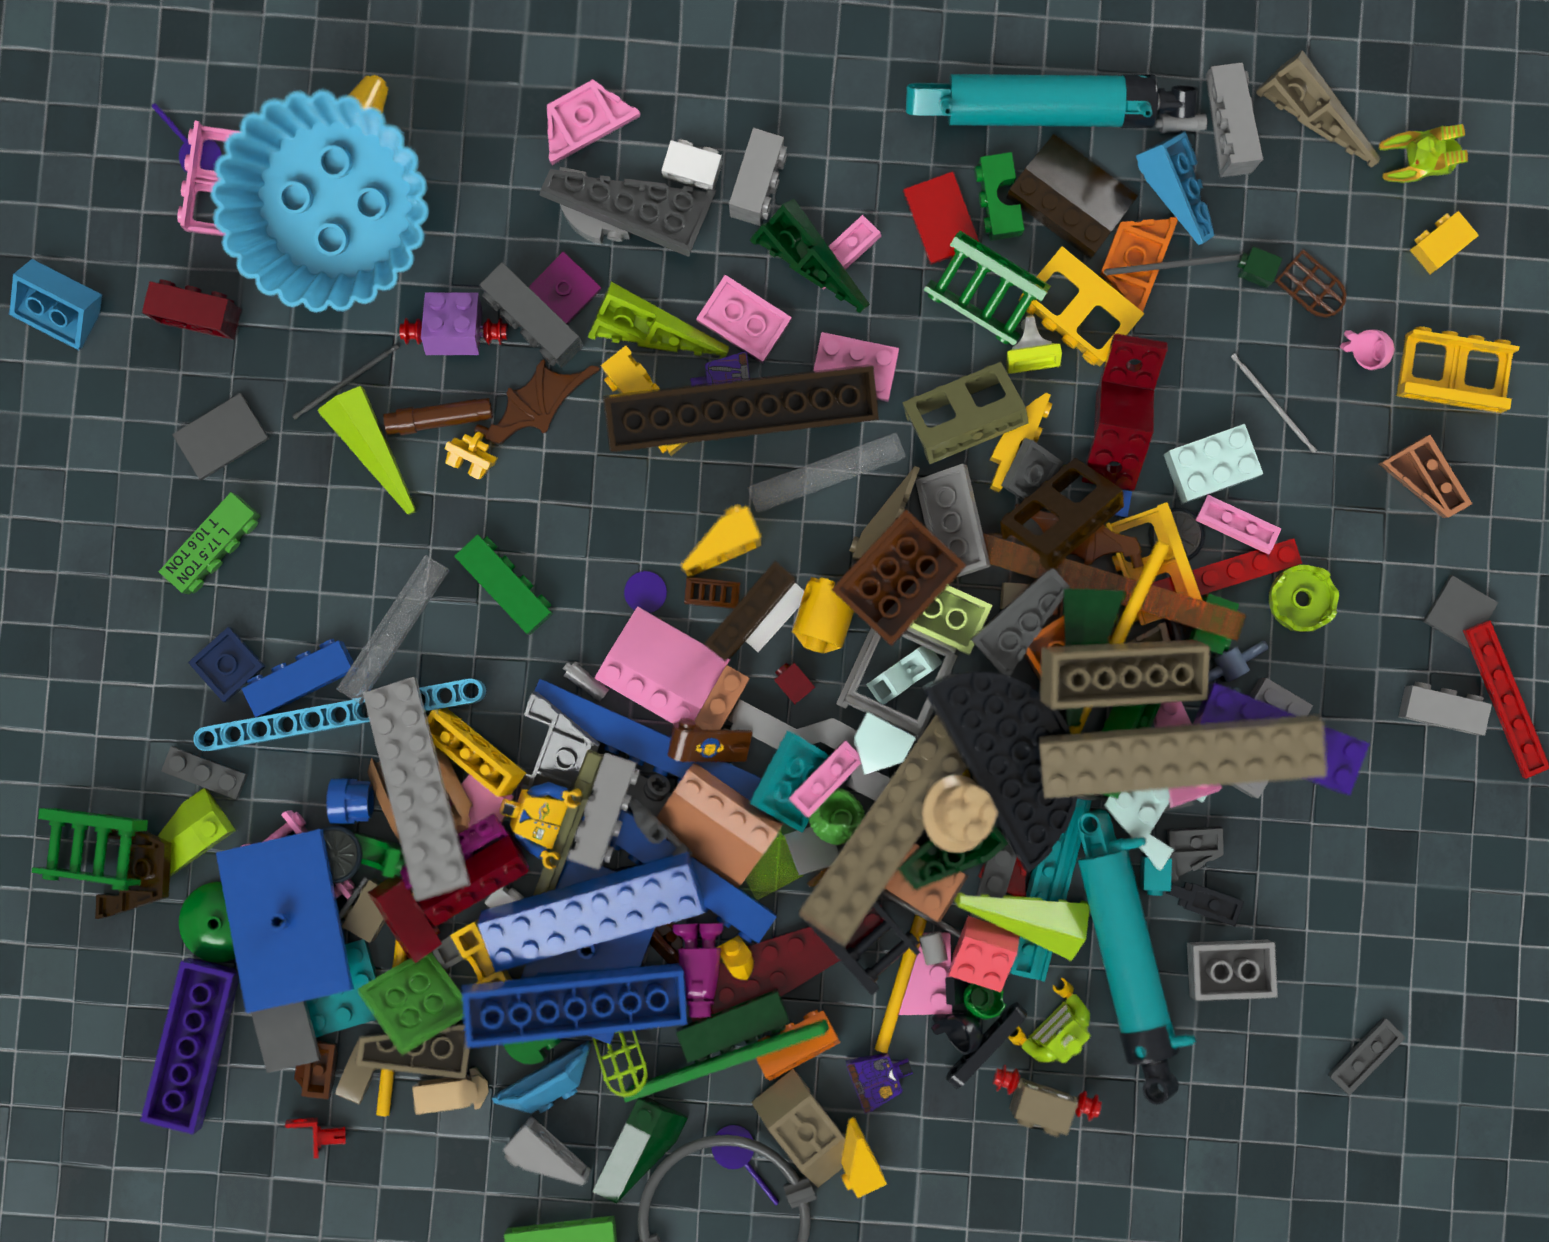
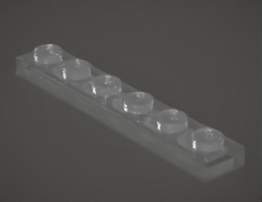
M896 432L747 488L756 513L900 461L905 459L906 455Z
M426 555L423 557L337 687L339 692L362 704L364 695L372 689L449 572L447 567Z

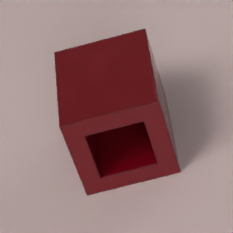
M785 663L775 672L778 677L774 681L794 705L815 688L795 663L791 666Z

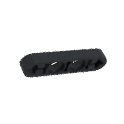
M1018 1002L1009 1006L983 1034L979 1048L968 1055L964 1054L946 1075V1080L955 1089L963 1086L1024 1021L1027 1011Z

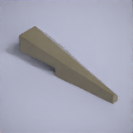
M1303 50L1283 64L1256 90L1258 96L1268 98L1280 110L1285 109L1296 116L1297 120L1327 140L1337 142L1346 148V152L1349 154H1355L1368 162V166L1373 167L1379 163V155Z

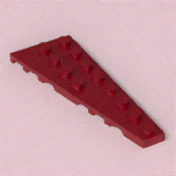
M874 908L864 917L845 945L846 949L850 946L853 948L884 921ZM810 926L769 938L759 943L747 945L754 959V968L748 980H740L732 976L720 958L718 982L713 999L714 1004L711 1005V1014L774 989H778L781 997L840 960ZM691 1017L692 1022H693V1021H696V1020H699V1019H701V1018H704V1017Z

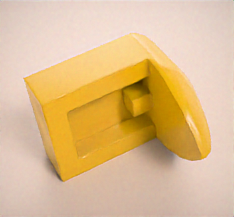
M738 935L716 947L721 948L720 958L732 976L740 980H748L754 968V959L741 937Z

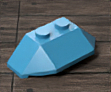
M589 1040L497 1092L492 1097L493 1102L527 1113H533L536 1110L543 1113L554 1106L552 1101L562 1096L563 1100L571 1097L578 1092L576 1088L580 1085L591 1048Z

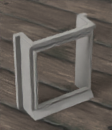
M871 628L836 704L845 709L848 705H851L861 711L868 712L889 724L911 733L912 736L916 737L914 741H918L924 733L934 710L928 698L918 719L915 720L856 692L881 637ZM909 628L902 635V637L945 656L935 680L950 674L957 659V655L954 654L956 648L913 628Z

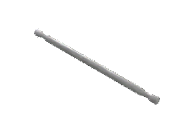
M1234 353L1231 358L1237 362L1241 370L1303 443L1309 447V450L1312 453L1316 452L1317 449L1309 443L1306 436Z

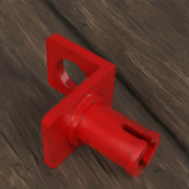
M318 1117L286 1120L285 1128L313 1126L314 1159H318L321 1145L346 1144L345 1127L321 1129V1126H318Z

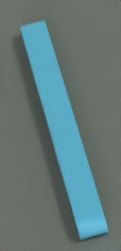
M464 679L419 688L420 693L426 698L425 712L477 703L486 695L485 685L477 679ZM472 683L476 684L479 688V693L475 698H469L466 693L467 686ZM445 688L450 689L452 692V699L448 703H444L440 699V693ZM360 698L202 727L195 732L194 744L202 751H215L369 723L370 720L369 717H364L361 712L365 700ZM342 707L347 713L346 719L343 722H338L335 713L338 708ZM314 712L320 717V722L316 727L311 726L309 723V717ZM287 717H290L294 723L292 730L289 732L283 728V721ZM260 722L265 723L267 726V732L262 737L257 733V726ZM234 727H237L241 732V736L237 741H233L230 736V732ZM207 732H211L214 736V742L211 746L206 745L204 741Z

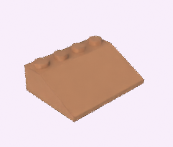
M695 762L657 816L659 822L668 826L675 836L692 851V857L737 888L744 882L783 826V823L751 805L750 800Z

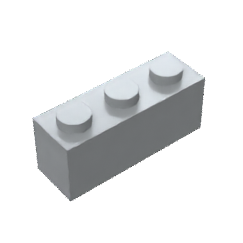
M1415 682L1414 686H1405L1398 717L1472 735L1485 736L1492 704L1483 702L1484 697L1467 694V698L1457 696L1458 691L1441 688V691L1438 692L1430 690V684Z

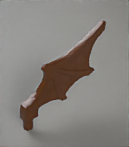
M543 359L536 366L533 377L525 386L517 390L508 388L506 393L508 396L507 408L501 421L497 425L491 424L490 428L477 424L474 434L479 431L483 433V437L487 441L503 444L511 435L522 428L535 427L542 434L548 432L550 423L564 400L584 381L599 372L600 368L590 366L579 373L559 374L546 367L545 360Z
M1042 510L1031 518L1039 525L1043 533L1059 520L1053 513ZM1104 524L1070 553L1081 557L1085 561V566L1093 564L1096 559L1109 553H1124L1125 557L1130 556L1133 569L1144 566L1141 556L1142 550L1137 538L1115 533Z

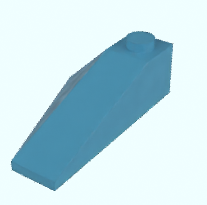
M1186 132L1177 134L1136 155L1138 168L1143 173L1148 184L1197 244L1201 245L1214 236L1212 223L1206 203L1201 202L1200 189L1203 188L1202 181L1200 179L1196 180L1193 166L1197 165V160Z

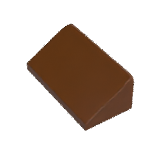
M674 922L657 926L650 941V945L668 964L679 963L678 949L683 948L682 937L673 932Z

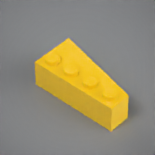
M624 346L601 365L607 376L603 380L613 392L616 389L621 394L660 389L656 383L651 381V377L644 367L633 359L632 352L627 346ZM687 443L658 446L662 453L668 451L672 456Z

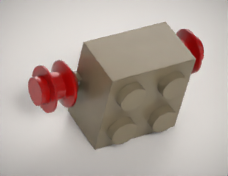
M1005 1064L1001 1069L997 1068L995 1071L993 1084L996 1085V1091L1004 1087L1007 1088L1008 1095L1014 1092L1009 1109L1014 1118L1018 1119L1017 1123L1033 1128L1035 1124L1043 1127L1045 1133L1059 1137L1060 1133L1068 1135L1074 1113L1076 1117H1080L1082 1113L1087 1114L1088 1121H1091L1093 1117L1097 1118L1100 1113L1102 1103L1098 1101L1097 1094L1091 1099L1087 1097L1086 1091H1083L1077 1097H1072L1069 1093L1020 1078L1017 1068L1012 1072H1008Z

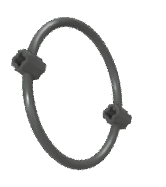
M736 1135L703 1137L693 1140L673 1151L657 1166L650 1176L639 1204V1240L634 1241L661 1242L657 1233L650 1235L648 1220L651 1200L659 1182L666 1172L679 1160L693 1152L709 1147L735 1146L745 1148L764 1156L782 1171L789 1183L783 1184L791 1208L799 1207L800 1226L797 1242H808L811 1224L809 1202L816 1200L817 1196L812 1182L806 1176L799 1178L795 1170L779 1153L763 1143Z

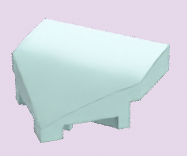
M867 712L854 736V745L857 748L863 773L867 774L902 763L916 737Z

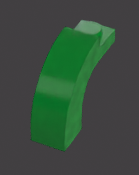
M350 830L358 838L362 847L361 864L380 870L384 876L394 878V875L402 876L400 870L406 864L401 845Z

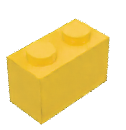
M1459 211L1451 217L1448 213L1434 223L1437 228L1433 232L1429 233L1426 230L1414 240L1417 245L1410 249V251L1429 274L1440 268L1479 236Z

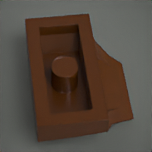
M317 1042L321 1059L296 1066L294 1079L302 1087L301 1096L329 1099L335 1081L338 1057L337 1043Z

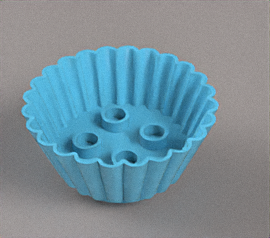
M324 90L315 92L311 98L305 93L293 92L286 97L284 103L275 99L267 101L261 109V115L252 113L245 116L241 122V132L231 134L225 142L227 155L220 157L215 164V172L220 181L216 182L211 190L212 200L219 206L214 214V223L221 232L225 233L222 243L224 250L230 256L238 258L237 268L244 277L256 278V285L262 293L266 295L278 293L280 300L285 305L295 307L304 303L305 307L313 312H321L328 305L337 311H345L353 305L354 300L363 304L370 303L375 299L377 289H391L397 282V272L406 271L411 267L413 263L411 250L418 248L424 238L423 230L419 224L423 223L428 215V207L421 199L426 190V182L421 174L415 172L418 160L414 151L408 147H402L404 140L401 131L395 126H384V118L378 110L374 108L362 110L357 99L351 96H344L336 100L334 95Z

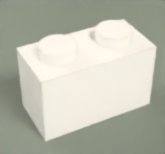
M679 139L678 142L671 140L662 167V175L664 178L694 187L714 190L722 165V155H719L718 151L713 148L703 147L702 150L693 147V144L686 140Z

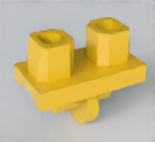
M479 431L476 432L474 437L464 434L462 440L455 437L451 442L448 441L444 448L448 451L446 464L454 468H460L463 460L466 459L472 462L468 474L476 479L484 477L488 469L495 465L497 457L487 453L489 445L482 442L483 433Z

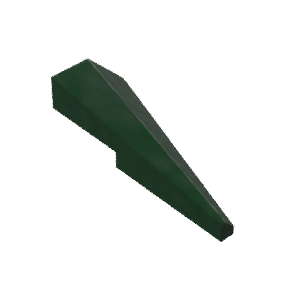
M795 199L784 203L772 218L764 223L750 239L753 244H760L768 249L769 254L773 257L778 256L789 263L791 269L820 288L826 287L835 293V297L840 301L845 300L855 306L858 313H861L870 305Z
M1064 589L1065 646L1109 644L1110 641L1108 639L1113 625L1117 623L1119 617L1117 613L1122 600H1125L1126 591ZM1084 707L1067 708L1068 726L1080 727V718Z

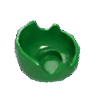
M970 983L964 991L965 1007L974 1017L983 1020L999 1016L1006 1007V1004L1003 1002V990L998 992Z

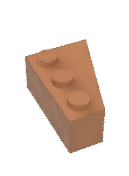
M1431 435L1424 436L1378 463L1442 518H1449L1472 504Z

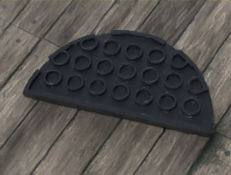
M969 671L948 675L932 681L922 687L925 695L976 785L986 790L991 800H993L997 811L996 820L1024 870L1030 872L1053 851L1052 847L1058 841L1061 834L1066 832L1077 803L1078 796L1044 797L1039 737L1071 734L1067 723L1057 709H1052L1040 701L1041 694L1018 679L1003 674L987 671Z

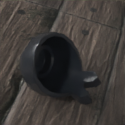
M937 1014L932 1017L935 1022L931 1027L933 1033L939 1035L945 1032L952 1045L962 1054L968 1055L979 1048L983 1039L982 1027L977 1018L972 1014Z

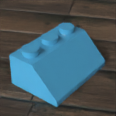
M31 259L13 274L9 315L80 350L99 317L102 294Z

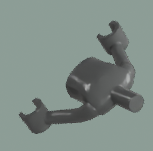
M637 799L630 801L629 807L634 813L635 823L651 843L658 844L667 837L676 847L672 852L674 856L688 852L690 857L692 856V851L675 836L668 826L659 822L649 809L644 808Z

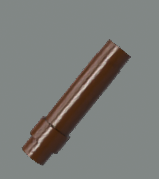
M490 398L420 408L396 409V412L384 414L383 418L387 435L396 433L407 435L417 433L420 430L493 419V411Z

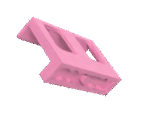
M199 121L194 122V129L190 128L188 143L191 145L190 155L187 154L185 157V170L188 171L186 181L183 180L181 185V196L184 197L183 207H179L177 220L185 231L217 236L225 235L215 224L198 222L193 219L196 194L199 191L211 192L214 184L220 181L215 171L201 169L202 147L205 140L226 142L231 134L241 131L202 126Z

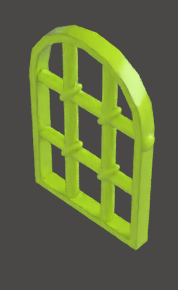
M632 1030L636 1043L629 1046L626 1044L623 1031L615 1032V1034L619 1033L623 1046H621V1049L613 1051L612 1045L607 1044L609 1051H607L608 1054L601 1056L598 1048V1040L592 1038L604 1076L603 1080L609 1090L622 1097L633 1096L640 1092L646 1084L648 1073L647 1063L644 1060L636 1031ZM637 1047L642 1064L634 1067L629 1052ZM625 1052L629 1067H627V1070L620 1072L616 1055ZM611 1057L615 1072L614 1075L607 1077L602 1060ZM643 1068L644 1076L639 1085L636 1073L637 1070ZM631 1073L636 1089L626 1092L622 1079L624 1075ZM617 1078L621 1092L614 1090L609 1081Z

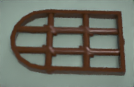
M1304 249L1274 281L1306 308L1307 311L1317 317L1327 318L1334 316L1342 310L1346 303L1347 294L1343 284ZM1302 254L1316 265L1312 270H1308L1297 261ZM1293 264L1297 265L1307 274L1303 281L1297 280L1288 272ZM1318 269L1332 279L1329 285H1325L1314 275ZM1284 274L1298 285L1293 292L1280 281ZM1309 279H1313L1324 289L1319 296L1304 286ZM1335 283L1341 289L1342 298L1331 290ZM1299 290H1304L1315 300L1311 306L1307 305L1296 295ZM1326 294H1330L1341 303L1336 311H1333L1321 300ZM1318 304V306L1321 305L1326 309L1329 314L1318 313L1313 309Z

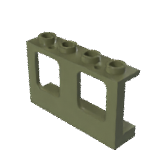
M1001 362L986 366L982 370L962 376L958 380L938 386L934 390L902 402L906 419L911 421L924 447L925 456L929 464L1029 424L1026 407ZM1000 383L1006 394L1004 398L983 407L976 406L971 394ZM951 404L956 414L954 419L932 428L926 426L921 415Z

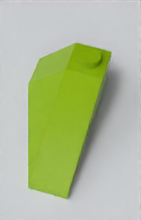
M203 788L184 801L158 835V837L171 843L170 877L236 831L206 788Z

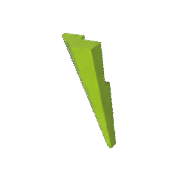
M358 386L335 396L318 409L319 414L408 515L417 512L365 389Z
M958 893L954 899L957 906L1072 961L1086 940L1090 910L1086 901L1070 903L1065 899H1058V902L1044 901L1042 898L1019 896L991 898L987 894H980V897L965 896L964 893Z

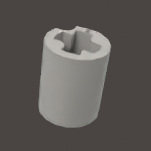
M941 931L919 936L926 965L948 960Z

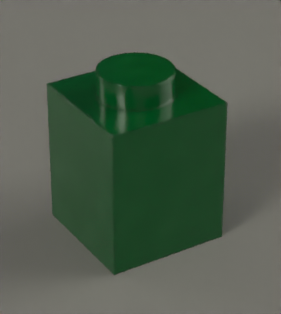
M1252 247L1247 253L1243 252L1238 261L1237 267L1241 268L1238 277L1268 288L1274 282L1283 258Z

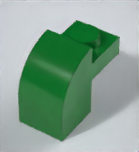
M560 1038L508 1043L503 1044V1046L514 1060L523 1064H536L544 1061L547 1057L543 1049L544 1047L550 1050L558 1045L561 1040Z

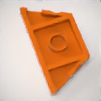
M1176 217L1163 220L1148 219L1141 222H1120L1100 272L1116 291L1142 312L1159 270L1107 276L1103 272L1105 269L1161 263L1178 221Z

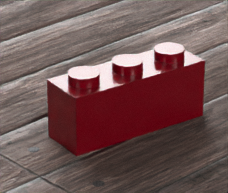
M394 875V878L389 877L367 892L404 953L413 962H418L442 945L437 936L440 934L438 927L427 920L420 902L415 900L411 894L413 893L412 887L407 889L400 877Z

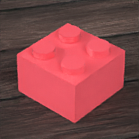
M968 916L952 955L949 976L1001 992L1018 952L1019 935L998 925Z

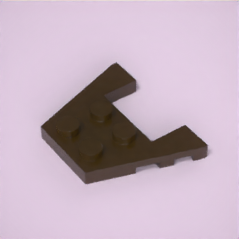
M112 829L108 839H121V835H118L119 830ZM147 831L135 832V836H132L127 878L141 879L140 885L129 886V890H119V895L96 894L95 919L108 918L169 898L170 842Z

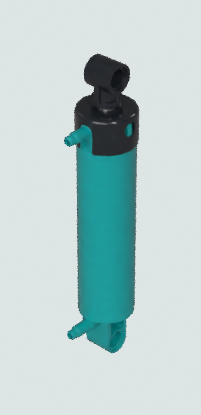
M950 74L949 83L908 84L906 90V113L919 116H948L949 125L1153 128L1157 115H1164V112H1169V115L1175 118L1195 117L1198 88L1179 85L1173 86L1171 91H1165V88H1158L1157 78L1152 74H1123L1122 76Z
M1095 809L1081 815L1078 820V828L1086 856L1078 859V864L1120 1029L1119 1035L1126 1062L1130 1065H1141L1146 1081L1143 1085V1094L1150 1103L1160 1105L1173 1097L1179 1088L1176 1077L1170 1072L1168 1059L1179 1053V1047L1195 1044L1196 1037L1194 1035L1176 1036L1173 1022L1170 1020L1128 852L1129 849L1146 845V838L1116 839L1109 813L1103 809ZM1092 817L1097 821V828L1092 824ZM1157 1083H1159L1163 1087L1164 1092H1162L1158 1088Z

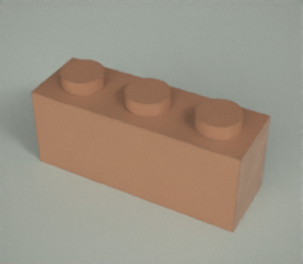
M726 665L694 720L696 725L702 730H721L750 678Z

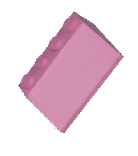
M637 606L594 679L674 724V722L680 721L682 718L696 719L730 659L728 658L724 662L703 643Z

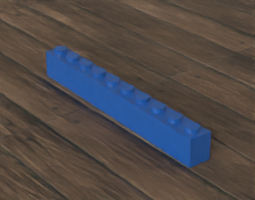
M539 679L534 691L540 693L594 739L604 743L605 750L619 755L620 751L630 755L628 760L636 762L643 766L644 762H647L654 766V772L666 777L669 773L679 777L677 780L679 783L694 764V762L676 761L668 756L670 736L552 683ZM695 762L750 801L762 780L761 777L727 762Z

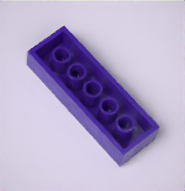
M1214 683L1208 684L1207 700H1202L1193 725L1294 717L1297 715ZM1323 726L1327 777L1301 779L1340 794L1350 795L1369 743Z
M187 958L180 962L141 1122L194 1134L202 1128L240 979L238 969L194 958Z

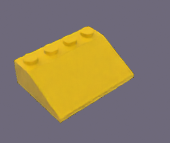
M737 505L725 511L726 516L721 517L682 564L683 570L688 577L695 576L761 547L759 532L747 506L741 509V506Z

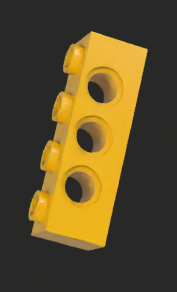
M448 708L435 709L430 712L427 720L433 743L437 748L495 796L502 797L514 792L526 774L525 771Z

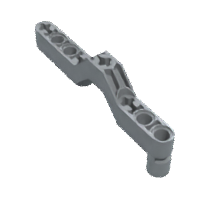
M738 699L728 718V721L733 723L730 730H751L753 737L778 749L788 730L811 744L822 742L836 750L843 741H847L857 751L854 745V736L857 730L834 718L795 729ZM860 764L850 774L845 785L876 801L891 778L877 771L864 774L861 767L862 764Z

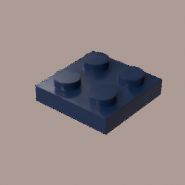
M227 627L188 662L222 702H227L247 684L249 679L255 677L266 667L231 627Z

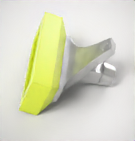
M1033 315L1026 316L1021 322V328L1024 333L1020 342L1013 346L1012 350L1007 351L1006 367L1008 374L1058 367L1061 364L1062 350L1060 344H1053L1052 341L1042 338L1037 330L1035 317Z

